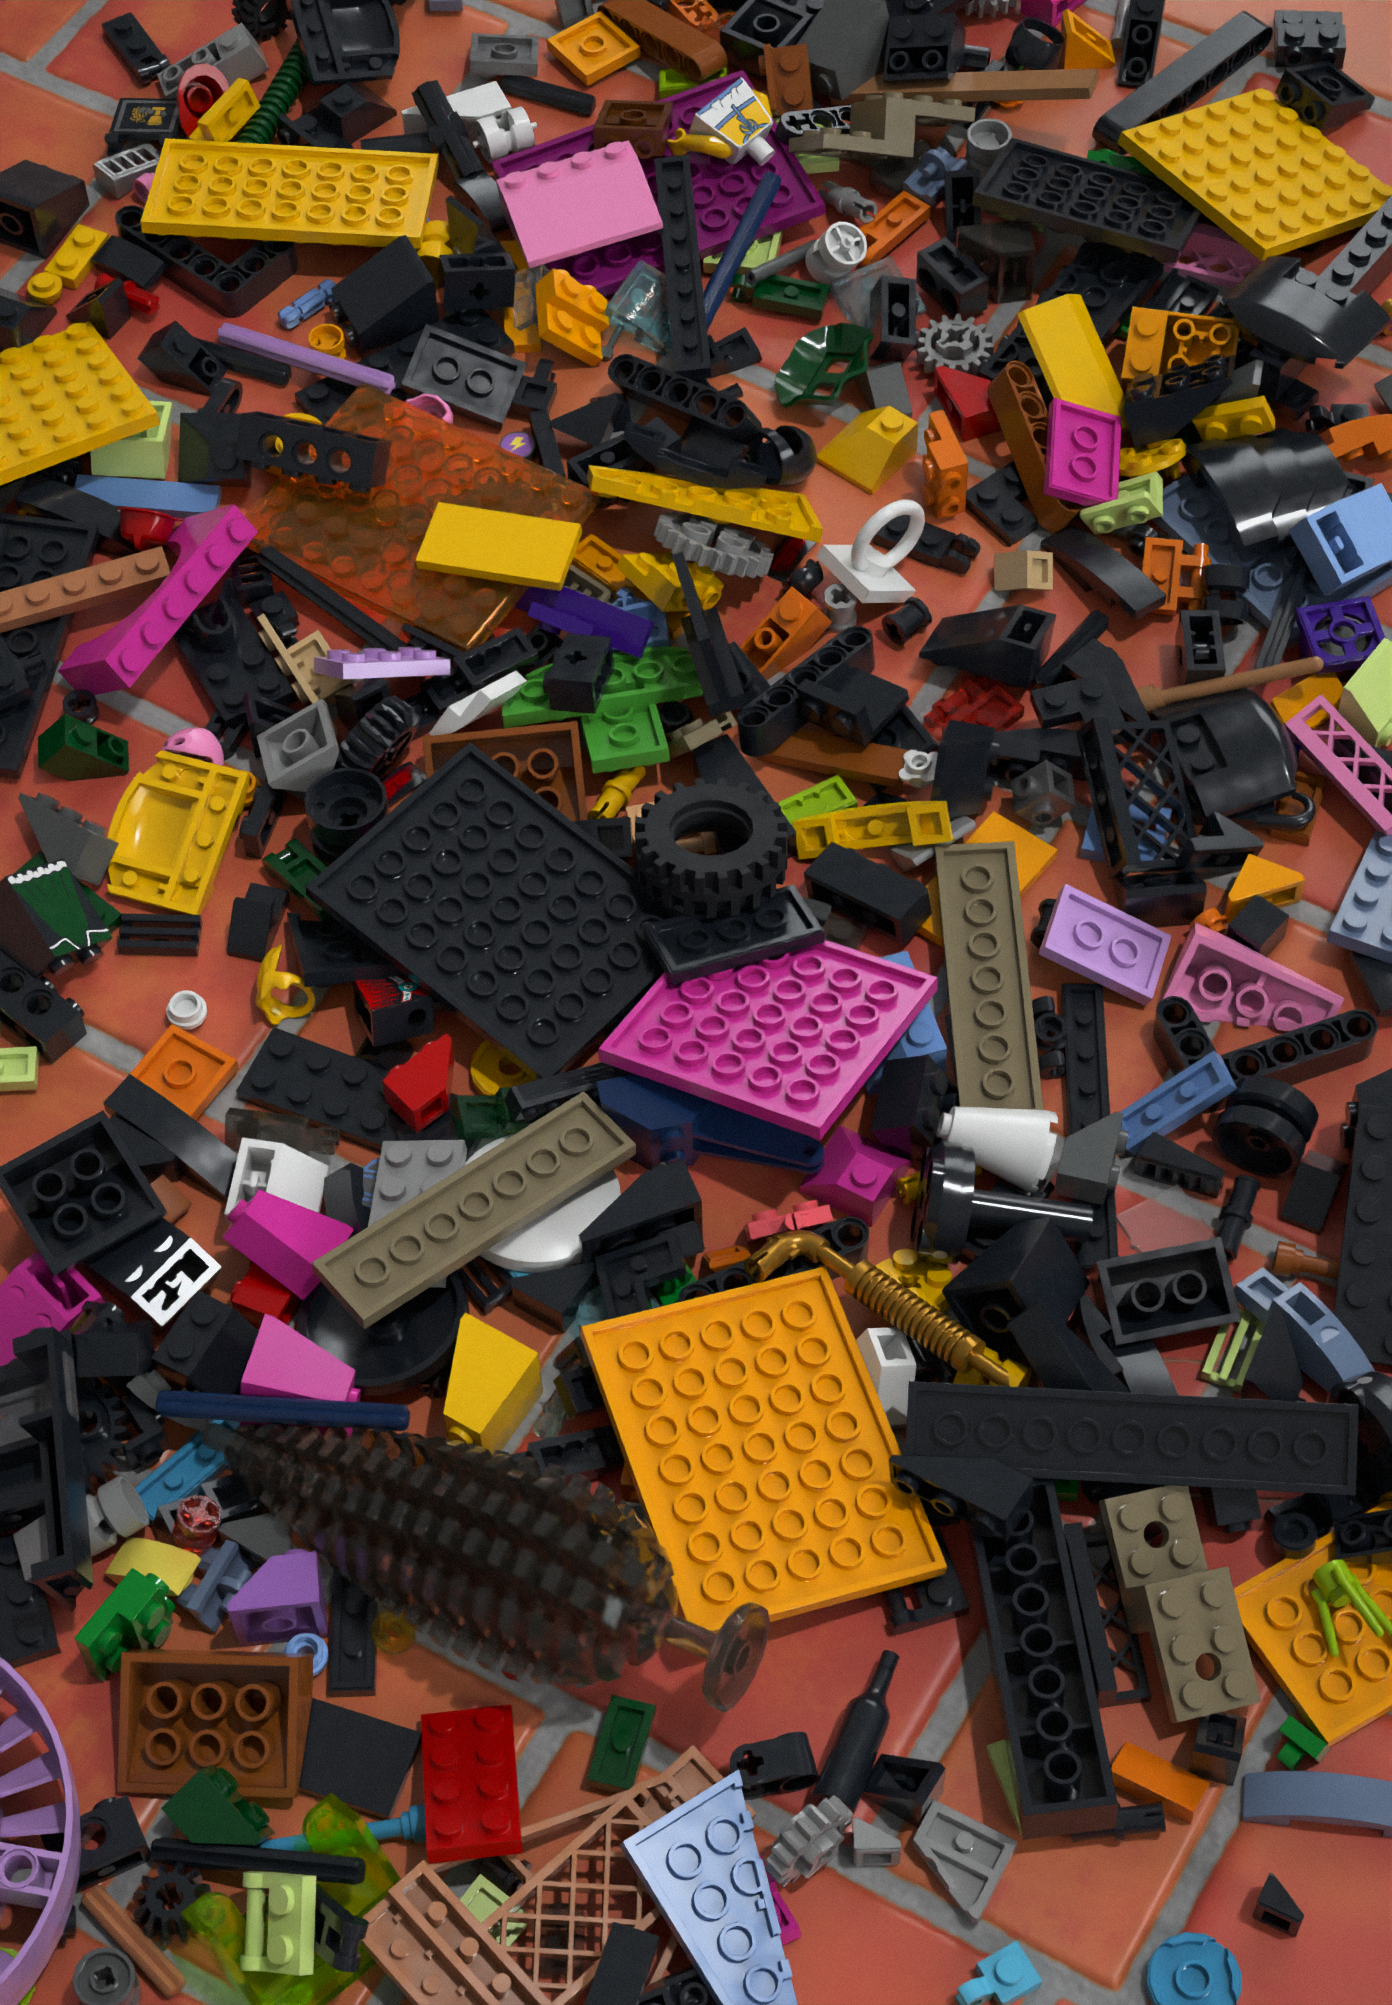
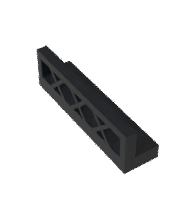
M1082 1522L1064 1524L1063 1531L1099 1708L1148 1702L1150 1701L1151 1694L1137 1633L1130 1634L1106 1531L1084 1534ZM1107 1545L1109 1560L1100 1571L1091 1565L1087 1548ZM1111 1568L1114 1579L1107 1575ZM1100 1583H1103L1117 1593L1118 1601L1110 1612L1099 1605L1096 1589ZM1120 1609L1123 1621L1116 1617ZM1109 1624L1126 1634L1128 1642L1119 1654L1108 1647L1105 1630ZM1129 1651L1132 1662L1125 1658ZM1118 1666H1121L1135 1676L1138 1689L1117 1692L1114 1671Z

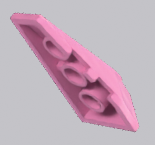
M1196 922L1176 960L1162 1000L1170 996L1184 998L1191 1004L1199 1020L1202 1022L1236 1023L1238 1026L1272 1027L1282 1031H1292L1336 1016L1344 1002V998L1243 944Z

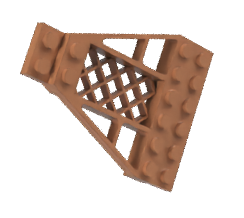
M692 1745L658 1776L638 1782L631 1789L522 1827V1842L589 1818L595 1820L537 1873L530 1872L514 1854L499 1856L517 1875L523 1886L482 1923L476 1919L436 1874L474 1859L429 1864L428 1861L425 1862L423 1859L388 1890L387 1896L362 1917L369 1922L365 1939H360L359 1944L413 2005H570L592 1984L607 1942L608 1928L612 1927L613 1922L649 1932L663 1919L657 1906L642 1919V1896H651L646 1888L642 1886L643 1883L637 1874L635 1886L609 1884L610 1861L629 1862L624 1852L610 1851L611 1829H626L639 1832L724 1779V1777ZM745 1801L747 1811H750L753 1820L757 1813ZM604 1832L603 1851L584 1850ZM577 1859L603 1861L602 1884L576 1883ZM570 1863L569 1882L550 1881ZM542 1891L569 1892L568 1916L541 1914ZM535 1894L534 1914L514 1913ZM575 1894H602L601 1917L575 1916ZM609 1895L635 1896L634 1919L608 1918ZM507 1922L534 1924L533 1948L506 1946ZM541 1924L566 1925L567 1948H540ZM499 1926L500 1943L491 1935ZM574 1926L601 1927L600 1951L573 1950ZM673 1933L649 1984L663 1977L678 1944V1940ZM510 1956L533 1957L532 1980ZM539 1958L566 1959L565 1984L538 1982ZM573 1960L596 1961L572 1983ZM543 1992L562 1994L551 2002Z

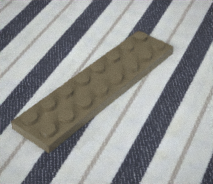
M1014 841L935 845L934 856L958 1107L1044 1110Z
M583 1091L313 1261L312 1272L360 1326L366 1329L636 1154V1144Z

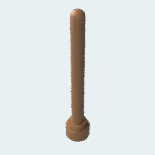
M1314 656L1164 690L1162 686L1155 687L1154 684L1138 687L1137 692L1148 716H1151V711L1165 707L1168 704L1318 672L1323 668L1324 663L1320 657Z

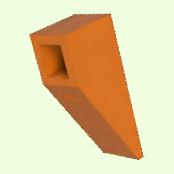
M791 586L740 648L765 679L769 680L806 653L831 625L832 621Z

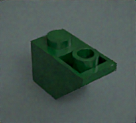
M64 714L38 736V768L69 781L125 776L129 772L128 741Z
M214 1764L200 1769L161 1808L191 1843L257 1845L270 1839L275 1834L268 1825L270 1819L266 1812L252 1801L248 1803L237 1791L239 1784L226 1769L222 1767L217 1769Z

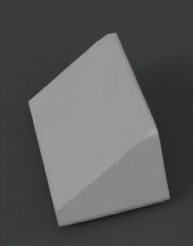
M966 816L950 818L953 836L951 842L913 846V843L896 844L889 847V853L902 873L904 871L906 873L935 855V845L952 844L973 830L976 825L974 820Z

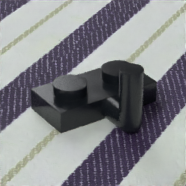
M580 1336L576 1337L555 1358L556 1364L562 1369L569 1368L578 1359L583 1367L561 1373L553 1380L570 1420L606 1410Z

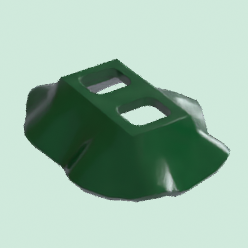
M838 323L836 325L820 327L800 338L774 380V389L780 406L783 408L799 404L833 406L847 383L867 370V346L874 338L873 333L861 326ZM835 362L849 363L842 373H827L830 366ZM819 387H835L830 396L813 395Z

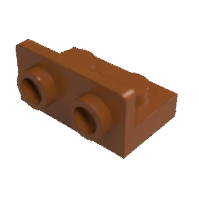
M763 44L764 55H759V68L761 76H767L768 89H762V93L768 97L773 118L781 117L786 112L814 109L807 44L772 48L771 44Z

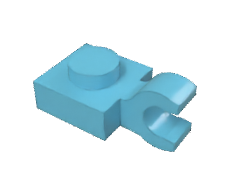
M1016 1940L978 1962L975 1970L980 1978L969 1980L958 1987L957 1991L959 1994L955 1996V2000L959 2005H982L993 1998L997 2005H1011L1040 1988L1043 1980Z

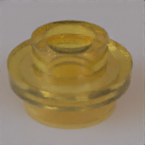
M390 1610L379 1614L371 1625L370 1635L373 1643L379 1650L387 1654L397 1655L406 1652L413 1644L415 1627L412 1619L405 1612ZM386 1630L394 1631L398 1638L389 1636Z

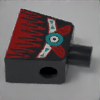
M405 975L353 982L355 1015L374 1047L430 1034L434 1031V1013L449 1011Z

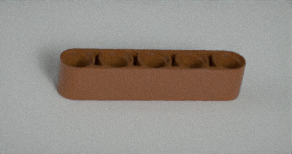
M608 0L597 8V12H603L640 46L642 52L695 83H701L725 68L728 64L727 55L723 47L716 40L646 0Z
M1013 360L1007 363L987 387V393L1036 519L1044 529L1056 533L1068 524L1083 508V505L1044 494L1048 411L1030 368L1020 361Z

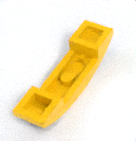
M911 801L862 806L808 816L792 822L793 828L796 831L799 860L817 858L831 842L844 848L863 849L904 843H913V846L951 842L953 840L947 801Z

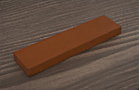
M799 729L770 753L757 757L759 761L834 776L839 775L844 778L901 789L903 781L899 778V771L904 768V754L910 750L870 742L864 747L844 737Z

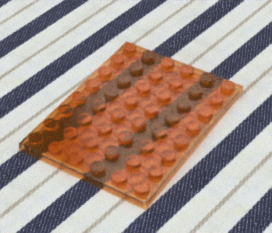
M362 382L324 426L391 441L385 485L373 487L371 492H358L350 490L349 483L337 481L336 485L316 482L315 475L304 473L303 477H293L281 474L245 515L247 520L258 531L246 547L260 554L263 548L273 546L332 590L402 625L408 623L465 653L482 645L530 586L418 569L416 558L438 502L582 525L600 503L598 492L591 491L577 482ZM310 445L309 455L315 461L317 457L316 449L313 445ZM344 452L342 462L349 469L350 457Z

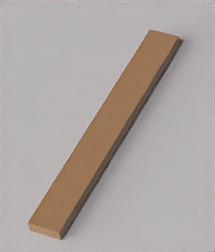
M1098 68L956 72L952 79L948 81L884 83L882 74L875 75L851 92L850 96L843 101L830 97L831 105H851L854 102L865 101V95H882L883 92L903 93V98L912 99V96L916 95L933 97V102L940 103L942 99L962 100V102L1090 99L1099 81Z

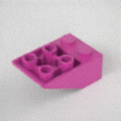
M37 1252L33 1253L16 1266L0 1286V1366L6 1365L11 1360L17 1358L13 1353L12 1339L27 1335L33 1329L53 1326L58 1332L71 1329V1333L77 1332L89 1316L81 1307L86 1301L103 1304L102 1295L74 1267L54 1278Z

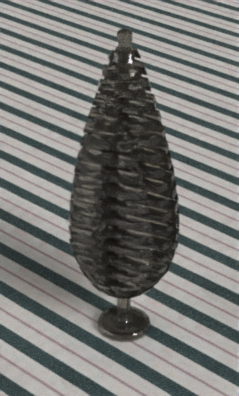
M217 1423L208 1425L204 1430L202 1436L203 1445L213 1451L224 1452V1462L234 1476L240 1477L242 1486L251 1495L259 1498L262 1505L275 1516L279 1507L283 1510L279 1515L281 1522L292 1533H295L297 1530L301 1541L311 1550L319 1553L323 1561L341 1571V1574L346 1579L361 1587L363 1592L376 1603L378 1600L382 1602L383 1607L395 1617L399 1618L401 1613L406 1615L404 1618L406 1622L418 1632L422 1633L427 1624L430 1628L427 1634L441 1647H445L452 1635L455 1640L451 1649L457 1656L466 1661L470 1659L477 1646L480 1650L476 1658L477 1663L482 1668L494 1672L502 1657L505 1664L501 1671L507 1679L521 1681L526 1669H528L532 1680L537 1684H550L554 1680L556 1684L564 1686L575 1685L576 1688L593 1685L600 1680L609 1682L622 1677L620 1671L626 1660L630 1665L639 1666L642 1662L650 1660L667 1642L707 1659L702 1683L706 1704L721 1712L732 1709L740 1701L755 1677L768 1639L770 1623L768 1610L753 1602L744 1603L735 1608L726 1618L718 1633L677 1617L678 1593L676 1586L673 1584L664 1586L667 1579L674 1575L672 1564L665 1548L658 1544L657 1538L646 1519L643 1518L641 1521L634 1509L623 1499L619 1506L614 1503L616 1497L613 1491L602 1483L599 1484L594 1495H592L590 1492L592 1485L587 1477L574 1473L567 1486L564 1481L567 1475L563 1468L551 1463L548 1464L542 1475L539 1471L541 1467L535 1458L522 1456L518 1465H516L511 1455L505 1451L495 1450L492 1455L488 1449L482 1448L479 1445L468 1444L467 1446L465 1442L445 1440L444 1437L439 1436L425 1438L418 1433L404 1432L398 1434L389 1429L369 1430L365 1427H350L353 1430L350 1437L342 1427H329L323 1437L316 1426L301 1425L300 1427L277 1423H268L263 1426L257 1423L242 1425L234 1430L236 1434L229 1431V1428Z

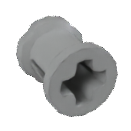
M843 583L832 584L824 591V603L827 607L824 614L832 621L828 629L840 633L842 630L856 625L857 615L853 608L857 604V597Z

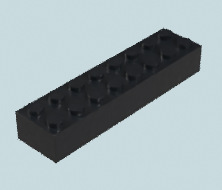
M1032 1478L1034 1501L1007 1542L995 1536H983L974 1530L970 1523L966 1522L1023 1840L1116 1828L1118 1801L1054 1480L1048 1478Z

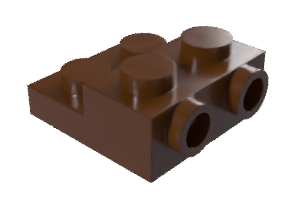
M605 100L593 127L594 150L604 148L613 142L629 140L636 155L642 159H654L658 156H663L668 144V128L674 115L673 102Z

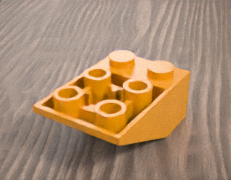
M1132 307L1121 376V388L1127 389V384L1141 374L1152 373L1153 376L1164 374L1175 365L1186 363L1190 367L1201 364L1205 358L1216 354H1224L1225 357L1236 356L1240 329L1233 324V319Z

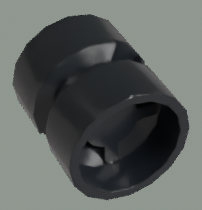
M1210 564L1203 566L1200 588L1206 595L1199 600V610H1219L1220 625L1222 626L1246 624L1248 600L1243 595L1249 592L1251 569L1232 564ZM1220 596H1222V597H1230V600H1219V599H1220Z

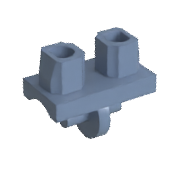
M938 147L936 150H928L922 156V164L903 182V191L905 190L931 206V209L936 205V199L943 193L944 171L967 169L966 160L950 156L941 147Z
M225 1540L221 1549L206 1547L200 1556L201 1561L198 1564L199 1570L204 1575L199 1585L190 1583L179 1596H176V1601L182 1609L194 1616L204 1630L216 1633L228 1613V1602L253 1576L251 1571L255 1566L240 1552L239 1545L229 1540Z

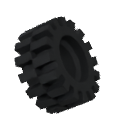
M233 0L232 3L236 7L232 9V15L235 16L233 18L237 24L242 22L253 38L262 41V38L270 40L271 34L275 37L280 34L278 29L281 27L285 30L288 26L285 24V21L292 20V16L288 15L286 0Z

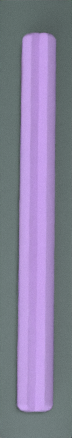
M228 322L223 323L221 328L217 330L219 341L223 344L382 395H390L392 389L396 387L394 376L389 373Z

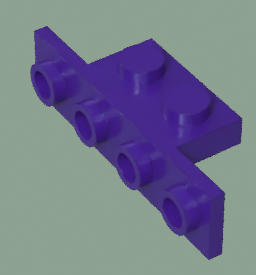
M523 585L515 607L527 612V616L540 620L539 628L557 635H560L561 630H564L571 634L611 637L613 648L638 658L643 656L655 623L565 586L562 587L561 591Z

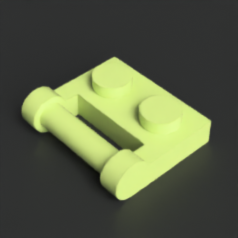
M265 1871L243 1872L242 1887L247 1888L245 1954L240 1955L239 1970L298 1976L312 1975L314 1970L316 1876ZM266 1888H269L267 1954H264Z

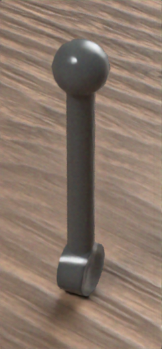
M626 303L623 305V314L607 346L602 347V361L608 362L613 359V348L628 318L635 314L636 309L633 304Z

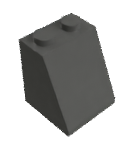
M827 0L797 43V45L806 43L808 46L812 91L843 101L850 96L851 92L875 75L884 72L890 19L885 0Z

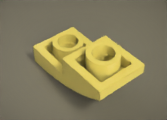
M127 1537L104 1574L113 1582L119 1584L132 1568L144 1576L152 1573L168 1585L170 1590L165 1596H179L190 1585L193 1579V1572L201 1558L192 1552L162 1542Z

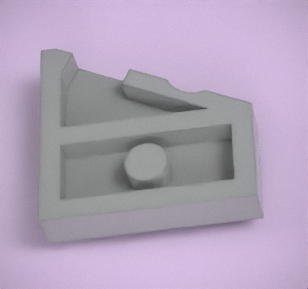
M933 1800L913 1838L912 1846L970 1922L978 1925L1017 1848L1018 1841Z

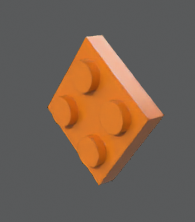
M171 1024L130 1074L161 1094L194 1120H197L236 1073L239 1066L237 1059Z

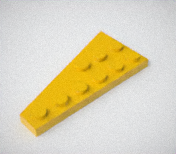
M592 465L588 467L587 482L589 488L601 497H621L708 517L710 521L718 524L734 523L821 543L823 527L805 494L756 487L737 489L714 488L691 483L674 476Z

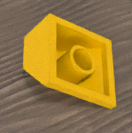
M891 406L859 413L817 453L816 462L873 495L917 452L918 422Z

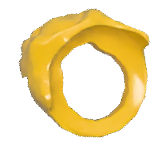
M283 944L272 948L266 954L257 975L255 1005L265 1013L272 1025H278L283 1019L303 1017L310 1013L315 1005L314 992L311 987H304L302 978L291 973L277 971ZM290 985H294L305 991L308 1000L300 1006H288L273 997L272 990L274 987L285 990Z

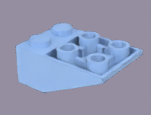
M1382 483L1341 499L1305 517L1288 530L1324 596L1392 562V501Z

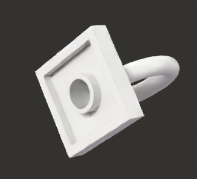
M905 499L892 502L877 511L863 525L853 545H822L816 557L862 603L905 602L909 597H913L916 590L893 566L904 559L919 540L925 524L924 510L920 504L913 500ZM901 515L910 516L906 533L888 553L884 555L869 545L876 533L889 521Z

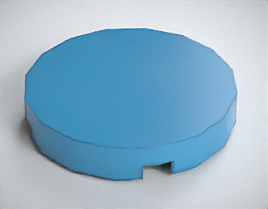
M1185 1932L1169 1937L1154 1952L1147 1966L1146 1990L1151 2004L1236 2005L1241 1994L1242 1974L1235 1956L1227 1947L1225 1949L1221 1944L1215 1942L1216 1939L1206 1934Z

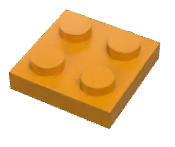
M601 11L547 39V50L587 86L641 57L640 46Z

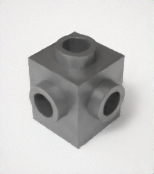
M1047 760L1011 781L1014 813L1040 828L1076 807L1072 775Z

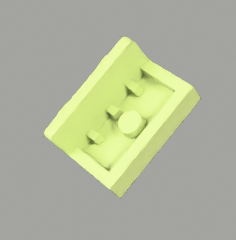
M1155 471L1121 481L1118 485V499L1080 510V518L1095 535L1161 517L1163 516V479Z

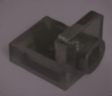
M551 1904L548 1908H541V1914L568 1916V1904ZM575 1907V1916L585 1917V1911L576 1910L577 1908ZM541 1924L540 1948L566 1949L567 1926ZM574 1926L573 1950H585L586 1927ZM539 1958L538 1978L565 1979L566 1959ZM573 1960L572 1980H577L583 1974L584 1960Z

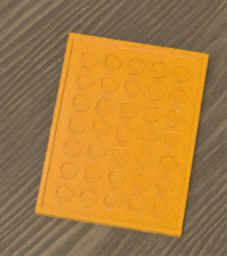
M826 1266L581 1326L580 1337L690 1644L945 1575L947 1565L920 1498L916 1495L914 1497L904 1495L891 1483L889 1459L892 1455L902 1454Z

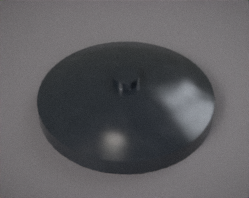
M456 1271L447 1276L446 1287H429L366 1329H363L324 1284L320 1282L304 1300L298 1320V1333L355 1370L354 1388L360 1389L361 1395H387L412 1388L424 1382L450 1361L455 1352L460 1319L465 1312L469 1314V1303L463 1284Z

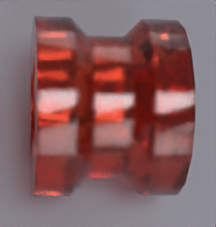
M201 1495L190 1496L181 1502L178 1506L172 1530L174 1541L179 1547L191 1552H201L213 1545L222 1516L217 1503L209 1497Z

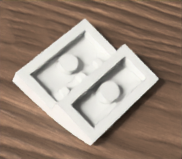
M514 671L450 705L429 734L431 736L450 734L502 706L505 701L514 696L527 680L517 671Z

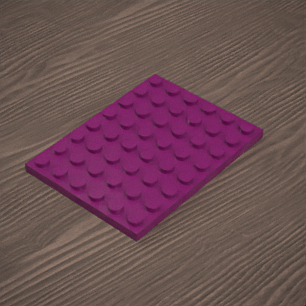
M744 70L656 101L673 102L674 115L668 128V139L676 140L674 132L678 128L684 129L686 135L689 134L695 114L741 77L751 89L755 90ZM773 118L772 127L765 141L775 150V153L762 166L749 154L745 155L736 164H730L725 159L699 152L689 151L685 154L689 155L700 261L725 251L763 174L767 171L781 177V186L753 241L826 214L825 203L794 153H788L789 146L782 143L776 137L775 129L777 125ZM594 124L492 161L493 173L497 179H500L512 172H523L537 168L545 162H557L573 157L579 152L594 151ZM668 144L663 156H658L657 158L674 156L671 154ZM638 157L659 212L654 159ZM661 229L543 265L548 273L553 268L555 270H566L578 283L594 286L597 292L607 296L665 274Z

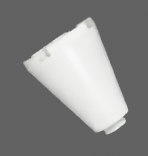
M953 1106L949 1114L942 1113L938 1122L936 1136L942 1138V1141L960 1143L962 1146L972 1147L977 1166L1024 1191L1034 1193L1039 1189L1033 1184L1035 1179L1044 1180L1053 1156L1057 1134L1050 1133L1049 1128L1050 1122L1058 1124V1117L1055 1112L1048 1110Z

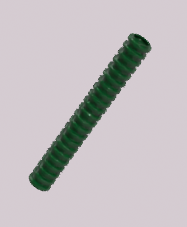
M298 38L259 101L261 107L247 121L236 142L270 144L278 131L276 117L281 113L287 116L308 80L304 71L305 62Z

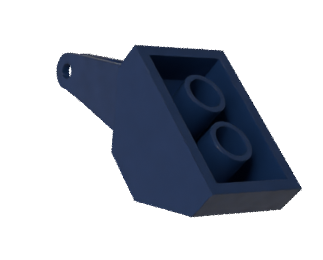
M637 1074L596 1081L598 1106L636 1144V1154L629 1159L648 1170H651L660 1163H673L682 1159L686 1166L694 1165L700 1155L782 1168L804 1174H815L824 1165L823 1145L819 1141L799 1132Z

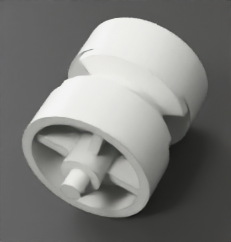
M522 106L503 111L499 119L495 115L475 120L474 130L477 140L472 142L473 148L479 147L485 161L491 164L492 161L508 156L509 152L517 153L535 146L533 130L538 128L537 123L530 122Z
M848 222L832 224L807 251L806 266L812 277L826 285H834L841 282L863 260L867 253V241L864 234L858 227Z

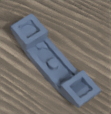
M1313 1771L1246 1773L1243 1785L1242 1821L1289 1826L1291 1820L1381 1829L1382 1836L1392 1837V1782L1356 1775Z

